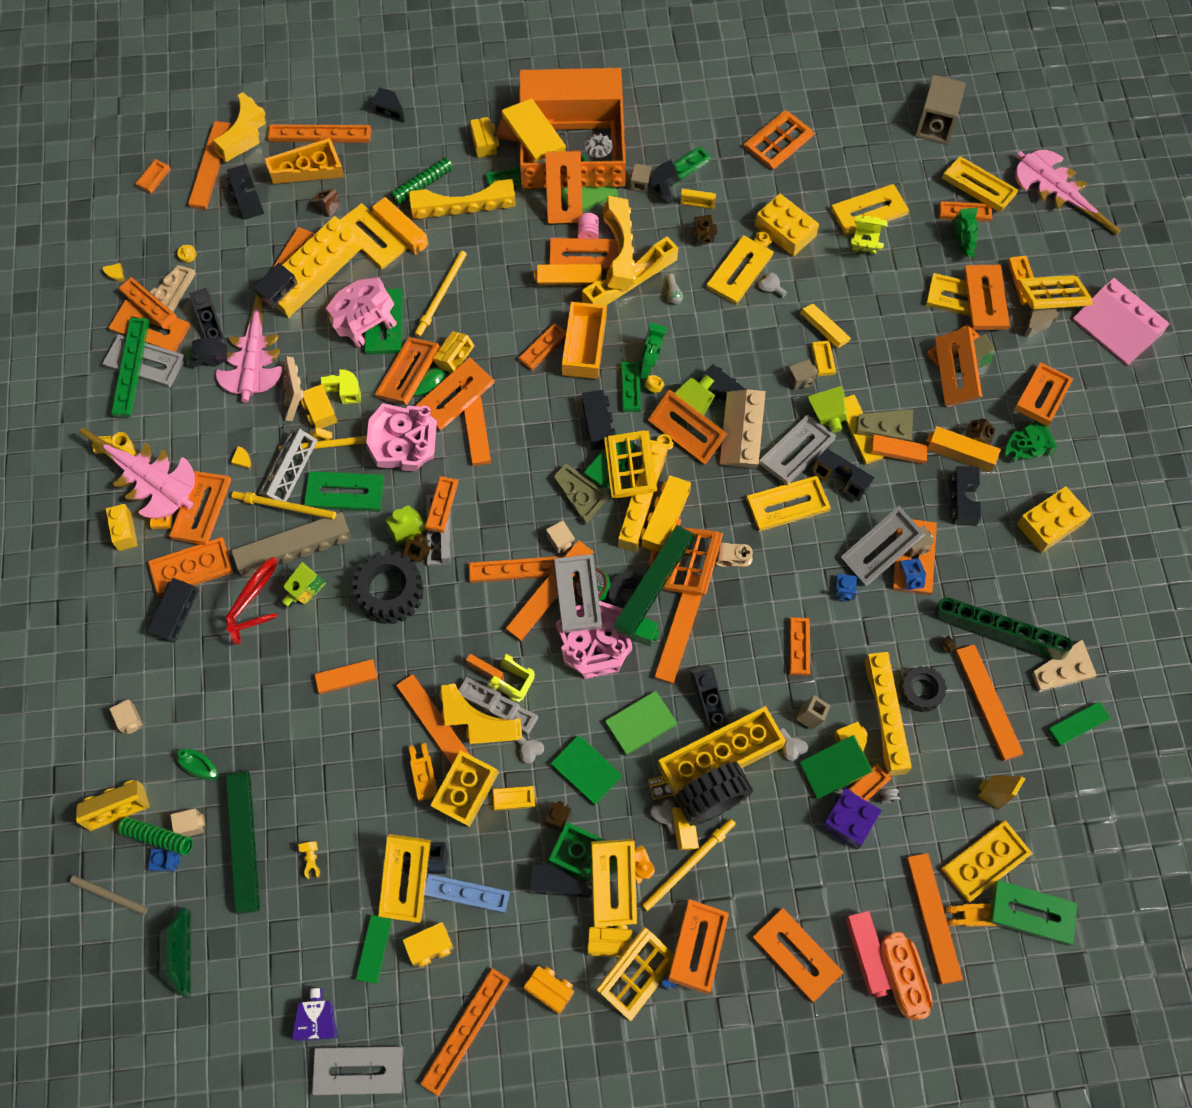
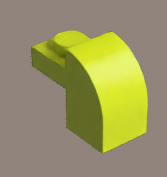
M339 369L340 376L329 375L321 377V384L325 392L340 391L342 404L361 403V391L357 378L350 371Z

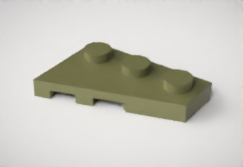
M913 409L859 414L857 417L856 434L871 437L873 435H880L911 442Z
M566 463L554 476V480L586 525L610 498V494Z

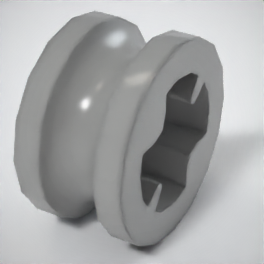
M888 789L881 791L880 794L883 796L882 803L888 804L900 801V797L897 796L899 790Z

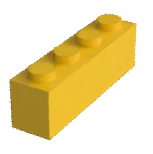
M669 476L667 482H663L661 487L662 494L656 498L654 503L655 510L653 513L650 512L647 523L649 524L646 529L643 528L640 535L642 547L660 552L674 530L677 519L680 517L691 490V482Z

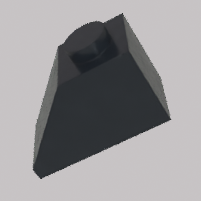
M379 87L371 102L373 114L404 123V111L395 92Z

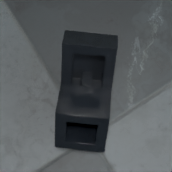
M670 159L654 170L651 183L655 191L659 192L662 200L666 199L668 204L674 202L675 200L669 186L681 181V178L673 161Z
M211 338L193 340L192 348L187 350L186 353L187 367L193 369L203 362L217 367L227 361V344Z

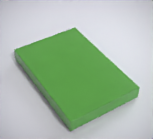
M614 186L583 187L582 213L605 203L608 196L618 197L619 193ZM568 187L561 188V199L567 208Z
M657 691L605 721L626 756L678 724Z

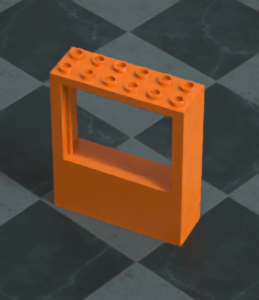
M621 68L520 70V103L532 98L546 119H553V122L549 123L554 129L611 128L612 161L581 162L582 188L625 186L626 160ZM520 141L522 188H547L546 163H534L533 158ZM565 165L560 167L561 188L568 187L567 167Z

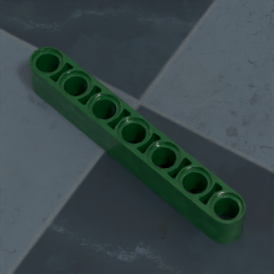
M679 525L674 528L617 618L613 631L628 639L634 636L690 546L695 535L694 533Z
M949 597L940 599L935 610L936 617L943 622L1056 660L1065 659L1073 647L1071 639L1064 635ZM980 620L986 621L987 624H983Z
M249 770L227 773L234 900L237 915L260 911L251 776Z

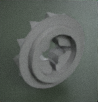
M601 133L599 136L593 134L592 137H587L584 148L587 154L592 157H604L611 152L612 141L608 139V136H602Z

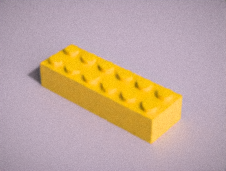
M334 216L283 264L286 269L295 275L298 284L275 307L290 318L363 248L360 236Z
M765 706L658 760V768L675 798L679 790H682L685 785L690 784L694 779H698L704 773L707 774L710 770L717 769L719 766L730 762H738L742 769L783 748L786 740Z

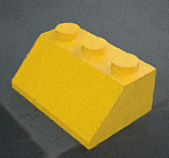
M131 780L124 783L122 787L104 791L100 796H91L84 799L82 803L77 804V823L89 831H93L150 808L144 786L138 780Z

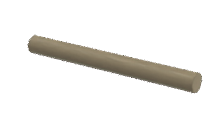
M75 875L70 879L71 884L139 914L145 915L148 911L146 906Z

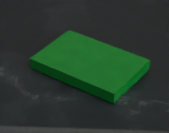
M580 735L551 763V766L594 806L623 777L615 767Z
M855 735L800 762L817 799H821L873 773Z

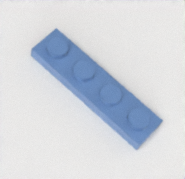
M428 874L424 896L506 914L510 891Z

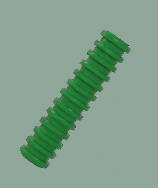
M443 157L442 160H438V163L435 162L429 168H426L425 171H421V174L412 177V180L409 179L408 183L404 182L399 188H395V191L392 190L390 195L393 201L400 205L401 201L405 202L406 199L410 198L409 191L423 190L427 185H431V182L440 179V176L443 177L444 174H448L449 171L453 170L450 160Z
M130 817L123 818L118 826V832L123 836L125 835L183 856L189 854L193 847L191 837Z

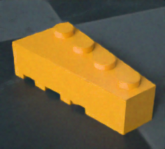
M330 138L265 158L273 184L344 177L342 166Z

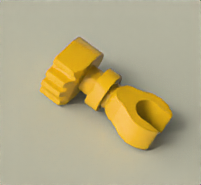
M317 842L298 844V851L306 853L304 861L307 862L304 874L308 879H310L309 870L312 868L315 869L317 878L320 875V869L315 862L317 856L314 854V851L318 850Z

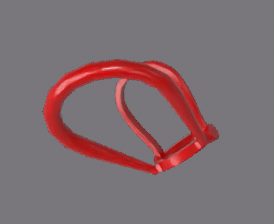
M276 557L268 558L256 570L242 589L229 613L226 614L227 631L230 633L235 645L241 644L240 630L278 617L277 613H273L239 624L235 620L258 595L272 576L278 565Z

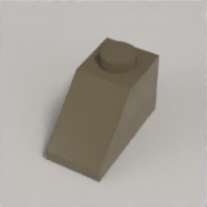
M1031 308L1024 337L1028 338L1048 329L1052 322H1056L1059 313L1056 311V308Z

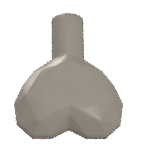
M768 273L766 278L758 283L761 290L767 292L775 291L782 298L787 294L780 287V280L775 273Z
M784 728L780 730L786 740L783 746V753L787 760L794 761L799 754L807 752L808 745L804 740L790 737Z
M523 736L521 739L516 740L520 744V757L525 763H532L536 756L544 752V745L538 740H526Z
M666 800L662 805L653 806L651 814L655 820L666 824L672 835L675 834L672 809L676 808V805L673 801Z

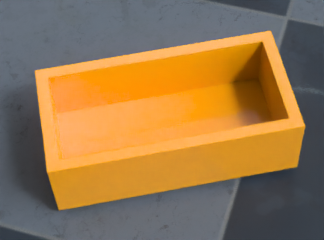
M571 302L562 360V375L598 379L607 318V305Z

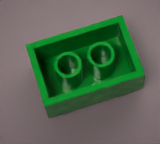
M567 822L549 858V864L592 884L591 842L607 840ZM615 855L609 857L610 881L617 868V856Z

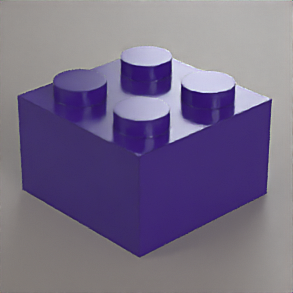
M845 788L822 828L858 850L864 843L882 810Z

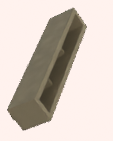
M343 512L336 514L335 519L323 518L234 549L232 553L241 576L250 577L268 558L276 557L278 565L282 563L288 564L296 558L308 557L316 551H325L336 544H345L352 537Z

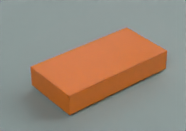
M155 159L135 184L137 188L152 194L171 169L169 165Z
M469 654L466 659L467 666L489 679L495 676L504 681L503 672L476 656Z
M878 763L871 768L873 773L859 779L848 790L866 801L891 780V777Z

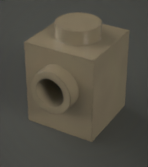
M635 164L634 170H630L629 174L631 191L648 193L652 166Z
M806 360L789 366L787 376L794 390L802 387L808 388L812 386L818 373L815 365H812L810 360Z
M925 525L920 527V529L926 535L907 551L910 558L917 554L924 555L931 550L934 538Z
M813 695L802 704L796 720L813 730L825 721L831 705Z

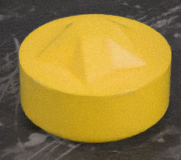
M183 245L177 252L179 259L184 263L194 261L197 256L194 247L191 245Z
M651 375L648 376L645 386L648 390L658 393L661 392L664 382L660 377Z

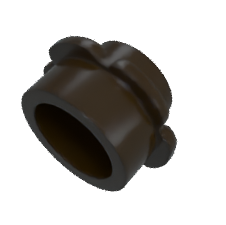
M949 635L945 638L941 637L942 642H940L942 649L945 653L949 651L952 654L957 649L954 641Z

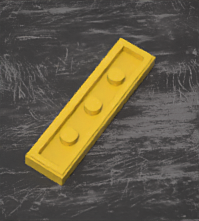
M855 395L845 397L847 420L845 422L864 464L882 460L883 456L871 454L872 437L856 434L857 417L859 414H863Z

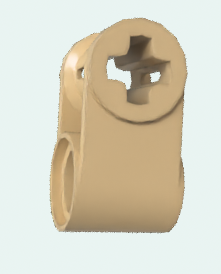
M720 543L716 565L720 567H748L752 563V548L746 544Z

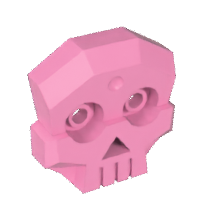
M379 277L362 278L337 291L325 308L338 335L350 337L356 347H361L359 341L362 345L365 344V339L361 334L383 321L387 329L392 328L389 322H391L393 327L396 325V321L390 314L394 303Z
M382 403L370 417L366 449L377 467H401L404 471H417L425 462L434 460L437 420L430 415L431 410L428 406H407L405 409Z
M599 601L602 629L563 633L562 620L560 618L556 622V628L563 643L561 651L564 665L576 670L584 679L619 672L625 658L632 651L631 640L613 631V626L623 608ZM583 605L576 606L578 617L584 616ZM610 632L612 635L606 636L605 633ZM582 638L583 641L578 643L576 639Z

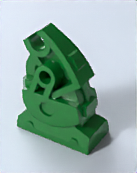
M978 208L960 209L951 221L953 229L955 228L956 239L959 238V248L966 257H975L974 250H976L978 223L975 218Z
M650 322L640 363H642L641 378L647 379L652 367H655L668 327Z
M1034 420L1032 425L1024 427L1021 432L1015 431L1010 436L1004 451V458L1007 459L1009 454H1013L1014 457L1011 462L1015 463L1018 458L1033 459L1041 457L1043 454L1053 456L1057 445L1048 426Z

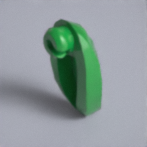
M436 368L427 370L413 397L428 394L435 389L444 379L443 371Z
M180 749L178 751L177 760L187 773L207 780L218 778L219 774L216 766L206 755L193 749Z

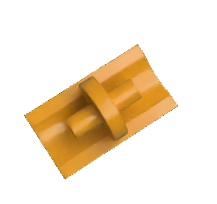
M642 845L638 848L635 847L636 883L640 884L642 879H649L655 871Z

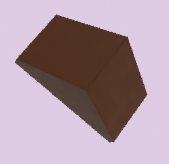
M335 189L320 191L309 202L327 217H330L340 207Z

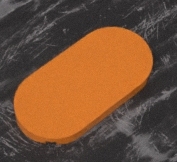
M894 932L887 935L881 943L883 963L898 1008L907 1018L921 1020L930 1014L929 1010L933 1004L932 994L914 943L910 938L907 939L904 936L905 934Z

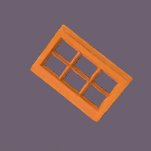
M784 110L749 139L743 147L769 169L774 170L812 138L815 133L789 111ZM788 120L794 126L787 132H784L779 126ZM797 127L803 133L794 140L788 134ZM775 130L782 134L775 142L767 138ZM785 137L791 143L782 150L776 144ZM764 140L770 146L761 153L755 146ZM773 147L780 153L770 160L764 154Z
M685 528L697 537L694 550H687L685 552L692 554L689 567H678V563L662 590L703 596L706 595L723 534L718 531ZM701 537L711 538L707 552L697 551ZM696 554L706 555L702 569L692 568ZM677 570L687 571L684 585L674 584ZM691 572L701 573L697 587L687 586Z

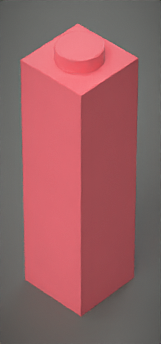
M867 911L848 916L845 920L868 995L875 994L876 998L889 995L888 990H891L892 987L883 963L881 947L870 912Z

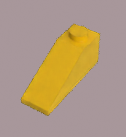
M992 775L988 780L984 778L978 787L981 790L978 797L1000 810L1016 796L1025 778L1022 776Z

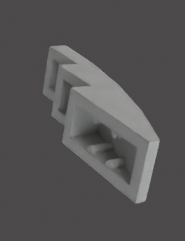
M466 677L459 688L460 694L466 701L496 718H520L521 730L528 735L538 720L536 714L521 708L518 703L501 696L499 692Z

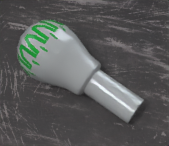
M669 274L667 275L669 283L668 300L672 304H679L683 300V293L676 284L674 275Z

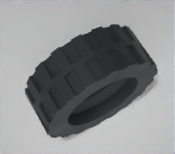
M625 571V573H619L618 576H615L613 581L610 582V589H608L610 605L624 609L628 602H625L620 597L621 589L626 585H632L637 588L643 579V575Z
M918 666L917 668H912L910 672L908 671L900 685V695L903 698V702L914 711L929 712L937 708L943 701L947 686L945 685V679L942 678V675L936 669L929 668V666ZM918 680L928 681L933 688L932 695L928 698L918 697L913 690L915 682Z

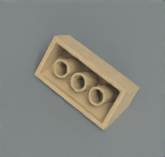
M746 389L727 392L723 426L727 436L722 441L720 465L757 469L766 391Z

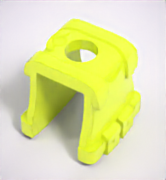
M857 216L854 221L856 224L855 236L851 239L852 250L876 254L884 246V243H880L878 240L881 230L886 228L888 223L886 220H880L877 217ZM864 235H868L871 238V241L861 239V237Z
M505 654L501 660L500 667L525 679V684L521 691H518L499 678L492 676L487 687L508 695L510 700L514 702H520L533 682L535 674L532 669L528 668L527 670L515 663L511 656Z

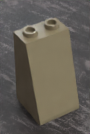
M933 75L916 137L949 144L958 117L966 85L965 82Z

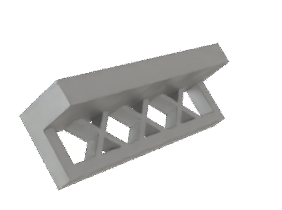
M291 429L259 495L287 502L318 440L301 429ZM303 437L311 441L306 449H302L301 446ZM295 454H299L301 461L299 465L294 466L293 457ZM291 470L293 477L291 481L286 482L284 474L286 471ZM281 486L284 489L282 499L274 495L277 488Z
M426 495L427 518L434 495ZM449 515L445 533L427 530V539L430 540L428 546L431 547L432 545L434 547L430 550L427 558L428 567L451 565ZM436 533L441 535V541L437 545L431 541V538ZM438 550L441 553L442 560L432 561V554Z

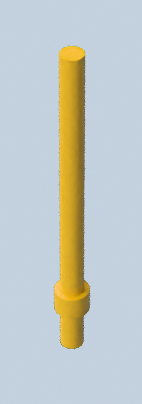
M460 251L426 314L422 315L419 326L414 333L416 337L420 338L425 328L429 327L435 310L467 255L466 252Z
M367 436L317 441L313 449L367 443ZM310 442L301 443L302 449L308 448Z
M232 492L233 499L243 500L248 504L258 503L330 519L336 518V512L256 496L255 493Z
M730 818L720 829L717 828L711 834L712 837L642 907L648 912L717 842L720 843L726 837L725 834L736 825L735 822Z

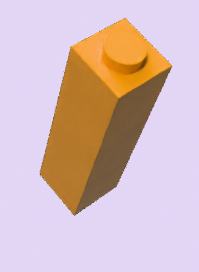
M386 197L372 206L373 214L407 244L408 249L415 255L427 247V234Z
M601 264L537 265V270H534V281H537L538 286H589L596 281H601Z
M936 426L934 432L929 433L926 440L929 443L927 450L973 467H979V469L990 473L996 465L1001 450Z

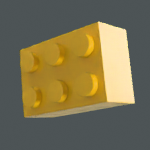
M779 194L757 213L755 227L761 232H768L771 235L770 237H772V241L794 257L816 237L819 223L782 194Z
M1065 486L1025 513L1016 525L1040 553H1043L1084 525L1091 514Z
M460 750L430 806L470 827L499 774L498 770Z

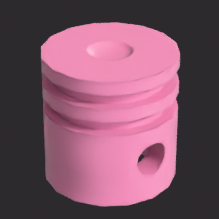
M592 213L580 215L578 217V239H598V216Z

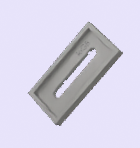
M118 334L103 362L105 368L117 372L120 371L126 336ZM145 343L143 359L161 365L164 364L167 367L165 370H160L141 364L139 379L171 388L186 358L183 354Z
M807 415L759 460V464L788 486L836 439V435ZM806 437H814L787 465L781 464L787 455L796 449Z
M898 506L843 554L841 558L862 582L868 586L926 534ZM896 530H903L902 535L870 563H863L865 557Z
M593 554L555 558L563 633L602 629ZM574 572H578L580 575L584 606L583 617H578L576 613L572 580Z
M403 1047L315 1048L312 1095L402 1094ZM384 1066L386 1072L383 1075L331 1076L329 1069L331 1067Z

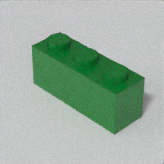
M626 441L616 443L617 455L627 454ZM630 441L631 453H636L637 445ZM606 448L584 472V476L603 490L610 488ZM628 458L618 459L619 473L624 472Z

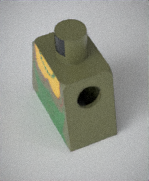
M984 334L974 340L978 369L992 363L995 350L987 335ZM959 354L954 359L955 371L961 368Z

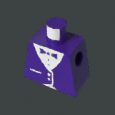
M309 989V1002L298 1004L293 1040L337 1039L338 1032L333 1003L331 1001H322V989Z

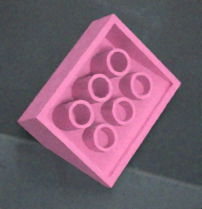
M1115 278L1092 298L1093 304L1091 306H1085L1073 318L1075 323L1126 366L1155 342L1170 324Z

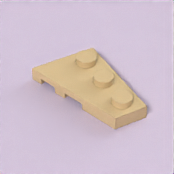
M178 265L163 279V283L157 289L153 288L150 293L174 312L196 273L191 268Z
M286 357L282 369L283 389L286 390L284 406H288L285 421H293L298 403L303 399V390L300 389V377L297 375L298 366L295 365L294 357Z
M1083 640L1073 645L1065 659H1052L1032 673L1039 692L1093 679L1097 676Z

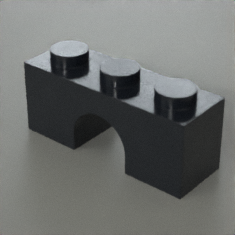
M247 164L227 169L229 177H226L229 188L233 187V190L230 191L233 200L238 201L235 204L238 214H242L244 220L263 215L264 211L256 190L246 192L248 189L254 188Z
M828 448L817 459L811 471L812 474L825 482L832 477L842 479L846 484L843 493L858 502L869 490L875 478Z
M956 466L954 472L950 474V484H953V489L950 493V500L953 501L951 518H954V525L977 526L981 520V502L968 499L965 493L976 492L979 487V467Z

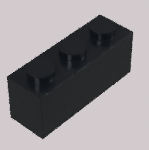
M604 390L582 393V406L591 450L606 448L604 438L616 435L615 428H611L610 424L613 423L612 413L607 410V407L610 406L609 398L604 395Z
M172 577L171 582H168L166 585L163 599L157 604L155 616L149 621L147 631L175 643L198 595L199 589L194 585Z

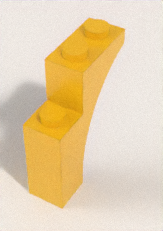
M244 92L238 95L240 114L237 121L226 133L214 139L215 151L225 162L258 145L259 131L257 129L265 125L264 110L258 107L253 99Z
M456 684L441 685L440 700L443 701L442 720L445 721V726L468 724L466 734L467 738L470 739V744L512 741L522 738L520 718L503 719L483 714L473 708L462 697Z

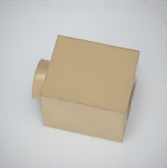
M564 521L546 529L547 538L558 555L563 552H569L575 545V538Z
M129 699L110 708L118 729L124 735L134 733L139 727L143 726L135 705Z
M196 808L171 814L173 832L188 837L204 833L205 818Z

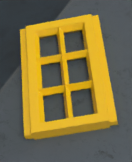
M1075 275L1019 278L1016 281L1018 283L1017 286L1033 309L1091 306L1093 304L1091 296ZM1062 285H1073L1074 288L1064 289ZM1045 286H1057L1058 289L1047 290ZM1029 287H1040L1041 290L1031 291ZM1078 293L1080 297H1069L1068 294ZM1062 294L1064 298H1052L1051 295ZM1045 295L1047 299H1036L1034 296Z
M643 430L604 438L612 498L657 491L649 431ZM640 439L641 452L631 453L630 441ZM626 441L627 454L617 455L616 443ZM642 456L644 469L633 470L632 457ZM628 458L630 471L619 473L618 459ZM644 473L646 486L635 487L634 474ZM630 475L632 488L621 489L620 476Z
M643 927L595 989L624 1017L631 1021L670 971L674 954L646 927ZM649 941L655 948L647 959L643 961L637 954ZM659 951L665 958L654 971L648 966V963ZM635 959L641 966L633 977L629 979L623 972ZM645 968L651 976L640 989L634 984V981ZM621 977L627 984L618 996L615 997L609 990ZM631 986L637 994L626 1007L620 999Z

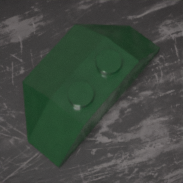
M181 908L160 931V938L157 939V950L160 951V960H157L156 968L157 972L160 973V977L177 993L185 998H191V911L187 908Z

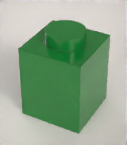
M644 618L631 640L651 647L653 641L657 642L660 635L658 630L659 623Z

